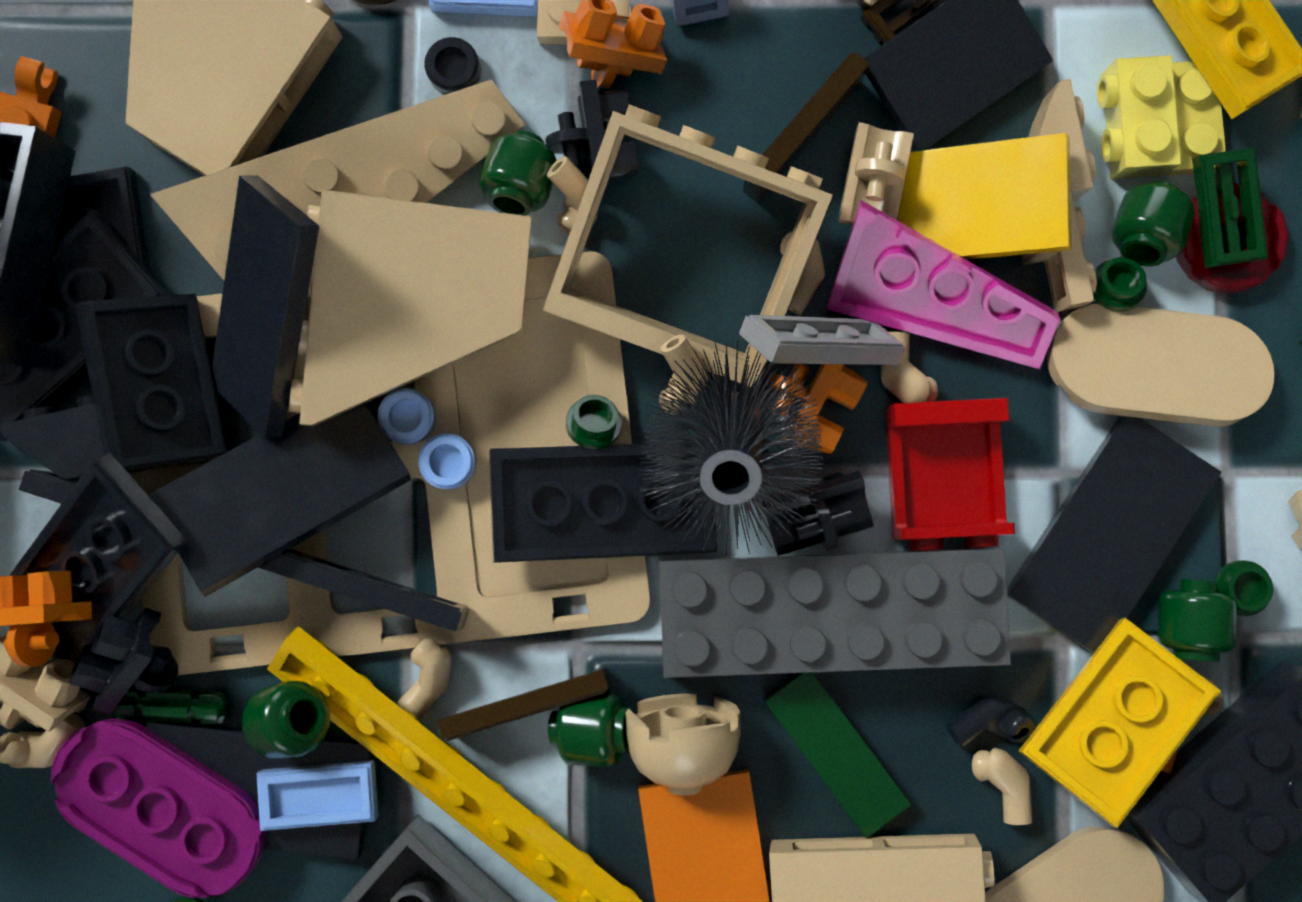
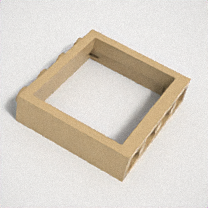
M629 104L625 115L615 111L612 112L543 311L662 354L660 348L667 340L676 335L683 334L697 353L703 366L702 359L707 370L711 372L704 354L705 351L714 374H716L713 364L714 360L717 375H719L714 355L715 351L721 375L714 341L570 288L624 136L628 135L804 202L760 315L785 316L833 195L819 190L823 178L792 166L787 177L765 169L769 158L740 146H737L734 156L712 149L716 137L683 125L679 136L658 128L661 116ZM716 343L724 375L726 346ZM750 343L745 353L738 351V383H741L748 347L750 346L748 356H750L748 375L757 354V350ZM727 347L730 380L734 381L737 350ZM758 352V355H757L756 361H755V363H754V366H753V369H752V372H751L749 381H750V379H751V376H752V373H753V371H754V368H755V365H756V363H757V360H758V357H759V355H760V352ZM762 354L759 358L750 387L752 386L759 364L761 363L757 377L767 361V359Z

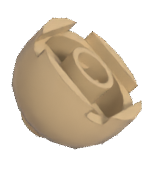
M697 694L662 695L637 702V714H634L630 709L625 712L629 752L637 769L656 784L668 787V791L672 794L693 795L700 792L702 786L716 781L729 770L739 750L741 735L740 710L736 704L724 698L714 697V707L697 705Z

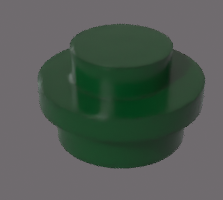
M1117 257L1107 260L1096 267L1097 284L1093 298L1101 306L1112 311L1124 312L1140 304L1147 291L1145 271L1136 261L1125 257Z
M588 395L570 407L566 416L565 426L569 437L579 446L587 449H603L612 445L618 439L622 427V419L611 400L600 395Z
M1232 561L1219 570L1214 580L1217 582V593L1230 595L1237 601L1238 616L1258 614L1266 608L1273 596L1274 588L1269 574L1262 566L1252 561Z

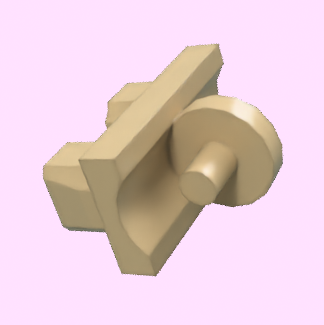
M859 122L856 128L838 223L852 226L860 200L897 220L914 133L888 131Z
M7 635L0 638V703L3 705L0 709V724L3 727L11 730L26 720L36 728L42 727L49 732L56 728L68 715L74 712L79 713L85 709L91 696L82 691L80 687L69 684L73 667L72 661L57 658L47 665L22 667L11 660L4 647V640Z

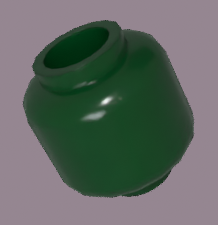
M517 131L514 134L501 135L493 140L490 144L479 180V186L484 196L488 198L489 205L499 213L528 216L531 212H536L545 207L553 182L547 177V173L550 167L557 161L556 156L545 145L540 136L529 131Z
M1155 181L1137 185L1126 192L1120 204L1111 230L1113 243L1121 251L1123 257L1136 261L1140 266L1152 267L1170 261L1179 256L1186 245L1195 217L1194 204L1184 192L1180 191L1172 183Z
M1181 579L1180 590H1168L1160 595L1158 641L1164 647L1172 649V654L1179 659L1220 662V653L1230 652L1236 646L1237 601L1230 595L1217 593L1216 581Z
M287 681L272 684L260 689L248 701L243 712L242 730L247 743L260 755L269 759L301 757L314 751L324 741L330 727V710L322 693L316 687L304 681Z
M603 693L561 706L558 711H552L548 720L549 742L551 745H557L561 759L568 765L613 767L619 762L623 753L629 754L625 712L628 709L631 710V708H625L621 698L612 693Z

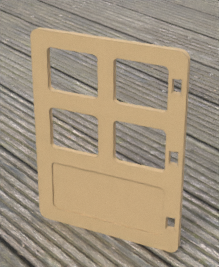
M592 251L583 252L570 288L616 305L610 262L600 253ZM562 255L528 258L521 331L512 337L415 380L416 390L427 396L436 410V425L430 436L414 445H403L389 441L409 471L411 479L420 478L426 485L437 596L468 606L467 609L470 610L464 628L455 632L415 619L418 633L384 637V617L402 616V614L387 609L341 613L334 606L333 592L286 577L289 614L286 619L274 622L195 630L188 624L182 559L178 553L142 596L143 609L146 607L161 612L159 623L149 635L150 642L154 646H165L171 650L172 656L178 664V675L270 665L284 640L298 626L313 638L322 641L335 656L339 657L416 648L426 638H432L438 645L631 623L641 619L646 614L650 605V594L645 556L493 563L489 449L579 446L569 437L566 431V416L574 403L588 395H600L608 398L614 403L621 416L622 427L620 435L612 445L632 444L620 339L543 311ZM222 294L197 296L205 339L216 338ZM307 298L303 319L309 321L311 298ZM297 355L294 378H304L306 355ZM290 400L286 420L299 414L295 412H289ZM442 433L455 434L468 441L473 447L477 459L476 470L472 478L462 487L451 490L437 488L429 484L422 476L418 465L419 453L423 445L435 435ZM206 463L148 469L130 473V476L148 495ZM327 529L291 549L330 561ZM585 594L589 613L554 617L553 598ZM243 634L246 653L214 657V637Z

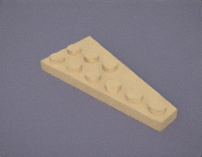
M491 79L150 195L224 280L239 176L258 175L306 215H308L309 205L320 206L321 190L427 203L487 156L493 140L501 135L514 134L526 124Z

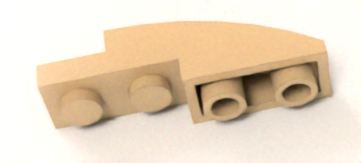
M1071 79L1059 81L1043 99L1028 137L1067 133L1070 138L1072 250L1021 255L1023 265L1044 261L1053 307L1058 313L1074 311L1094 301L1093 293L1096 290L1097 284L1094 266L1091 261L1085 260L1081 240L1085 235L1084 216L1079 207H1074L1073 202L1093 188L1092 182L1096 175V165L1092 152L1089 149H1085L1081 130L1085 121L1084 106L1080 97L1074 96Z

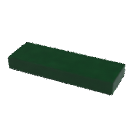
M813 672L797 673L763 699L866 839L911 805Z

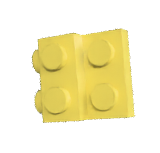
M1172 55L1118 58L1100 76L1097 84V102L1101 109H1105L1106 129L1101 140V152L1103 160L1109 162L1111 179L1194 174L1192 158L1199 155L1226 151L1222 104L1193 61L1172 62Z

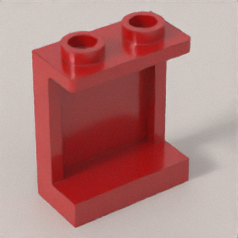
M1008 398L896 403L885 408L893 540H909V550L943 549V538L964 537L965 547L999 546V535L1015 534V523H1008L1006 517L1000 423L1009 421Z

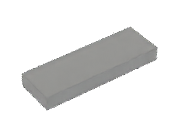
M750 315L745 316L739 332L747 342L772 363L898 365L906 349L903 343L879 324L864 319Z

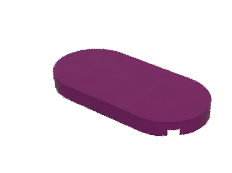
M106 719L74 732L59 748L51 768V784L55 783V792L58 797L54 800L64 819L73 827L170 890L189 898H207L210 895L223 894L240 885L257 867L265 847L266 830L260 831L259 807L256 802L243 789L147 727L127 719Z

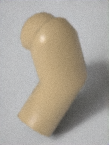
M564 156L550 167L547 177L566 196L564 202L565 211L559 214L557 223L559 228L569 236L588 179L568 157Z
M792 231L787 233L781 241V254L785 252ZM817 239L814 241L787 309L798 316L802 315L825 278L824 263Z
M889 332L903 343L906 349L898 365H881V381L884 387L902 403L934 402L938 395L936 381L932 377H926L909 362L910 334L905 332Z
M679 334L667 340L661 346L660 351L672 371L674 370L697 393L688 377L674 362L676 361L698 383L694 374L683 361L684 359L689 367L693 369L699 380L701 378L704 386L707 387L692 358L701 373V368L703 369L686 336ZM703 369V372H704L705 377H706L707 382H708V376H707V374L705 373V371H704V369ZM674 372L672 377L686 387ZM674 381L681 389H683V390H685L686 392H688V391H687L686 389H684L681 385H679L676 381ZM668 383L670 387H672L674 390H676L679 394L683 396V394L677 387ZM671 388L665 389V390H667L668 392L672 393V392L670 391V390H672ZM663 390V391L661 392L662 394H663V392H664L667 396H669V397L674 398V399L677 400L676 397L672 396L671 394L667 393L666 391ZM674 392L680 399L686 401V400L683 399L681 396H679L676 392ZM659 395L660 398L670 400L668 397ZM659 399V403H663L665 406L677 410L676 408L667 404L663 400ZM673 403L677 408H679V409H681L682 411H684V410H683L682 408H680L677 404Z
M432 638L424 639L412 651V662L421 668L419 679L397 701L400 708L411 712L417 720L446 691L451 679L452 656L446 647L441 649Z
M72 713L49 732L45 730L5 733L0 737V763L8 764L14 768L50 767L59 748L74 732L85 728L84 721L78 715Z
M993 748L991 752L979 750L972 759L973 775L979 781L990 780L995 787L1002 791L1004 823L1011 825L1031 824L1033 822L1031 786L1027 770L1005 750Z

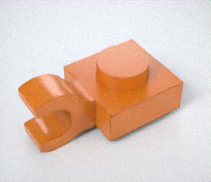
M20 56L14 74L17 88L16 96L0 92V122L36 126L55 138L62 112L49 106L48 102L55 89L58 72L44 67L45 63Z

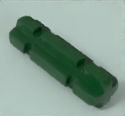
M130 687L112 713L119 719L140 721L142 717H147V722L192 724L195 719H200V724L219 725L225 721L228 710V698L221 691H201L198 696L195 695L194 690L166 689L158 693H142V691Z

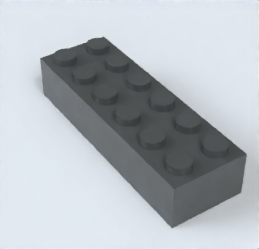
M983 548L659 560L664 678L1011 665L1005 549Z

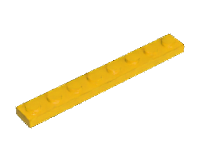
M299 626L284 640L268 666V671L282 682L304 681L316 687L326 698L330 710V720L557 902H643L632 889L622 885L599 867L591 856L578 850L554 831L546 820L538 815H534L509 795L501 784L489 779L464 759L456 748L445 744L420 724L411 712L400 708L375 688L367 677L358 674L335 656L322 641L313 638Z

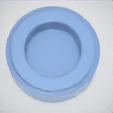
M401 388L389 393L383 399L378 409V423L386 437L403 445H414L424 441L430 436L436 425L437 416L433 403L427 396L414 389Z
M442 433L431 437L423 445L419 453L418 465L422 476L429 484L437 488L451 490L462 487L472 478L476 470L477 459L475 451L468 441L455 434Z

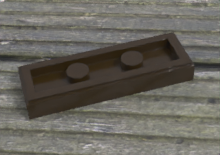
M856 52L850 53L762 154L769 158L765 169L782 175L860 86L870 65L869 62ZM744 180L743 191L757 203L769 191L767 188Z
M606 668L446 716L437 721L442 739L450 741L609 691L611 684Z

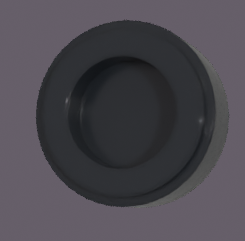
M447 37L440 39L429 48L425 56L424 67L432 86L444 95L476 85L480 79L481 65L477 53L471 44L461 38Z

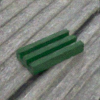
M1255 147L1204 154L1192 158L1205 268L1268 259ZM1237 162L1247 251H1241L1237 221L1239 217L1237 196L1234 195L1231 163ZM1216 180H1217V188H1218V197H1219V205H1220V214H1221V222H1222L1224 248H1223V240H1222V231H1221V223H1220V214H1219V206H1218Z

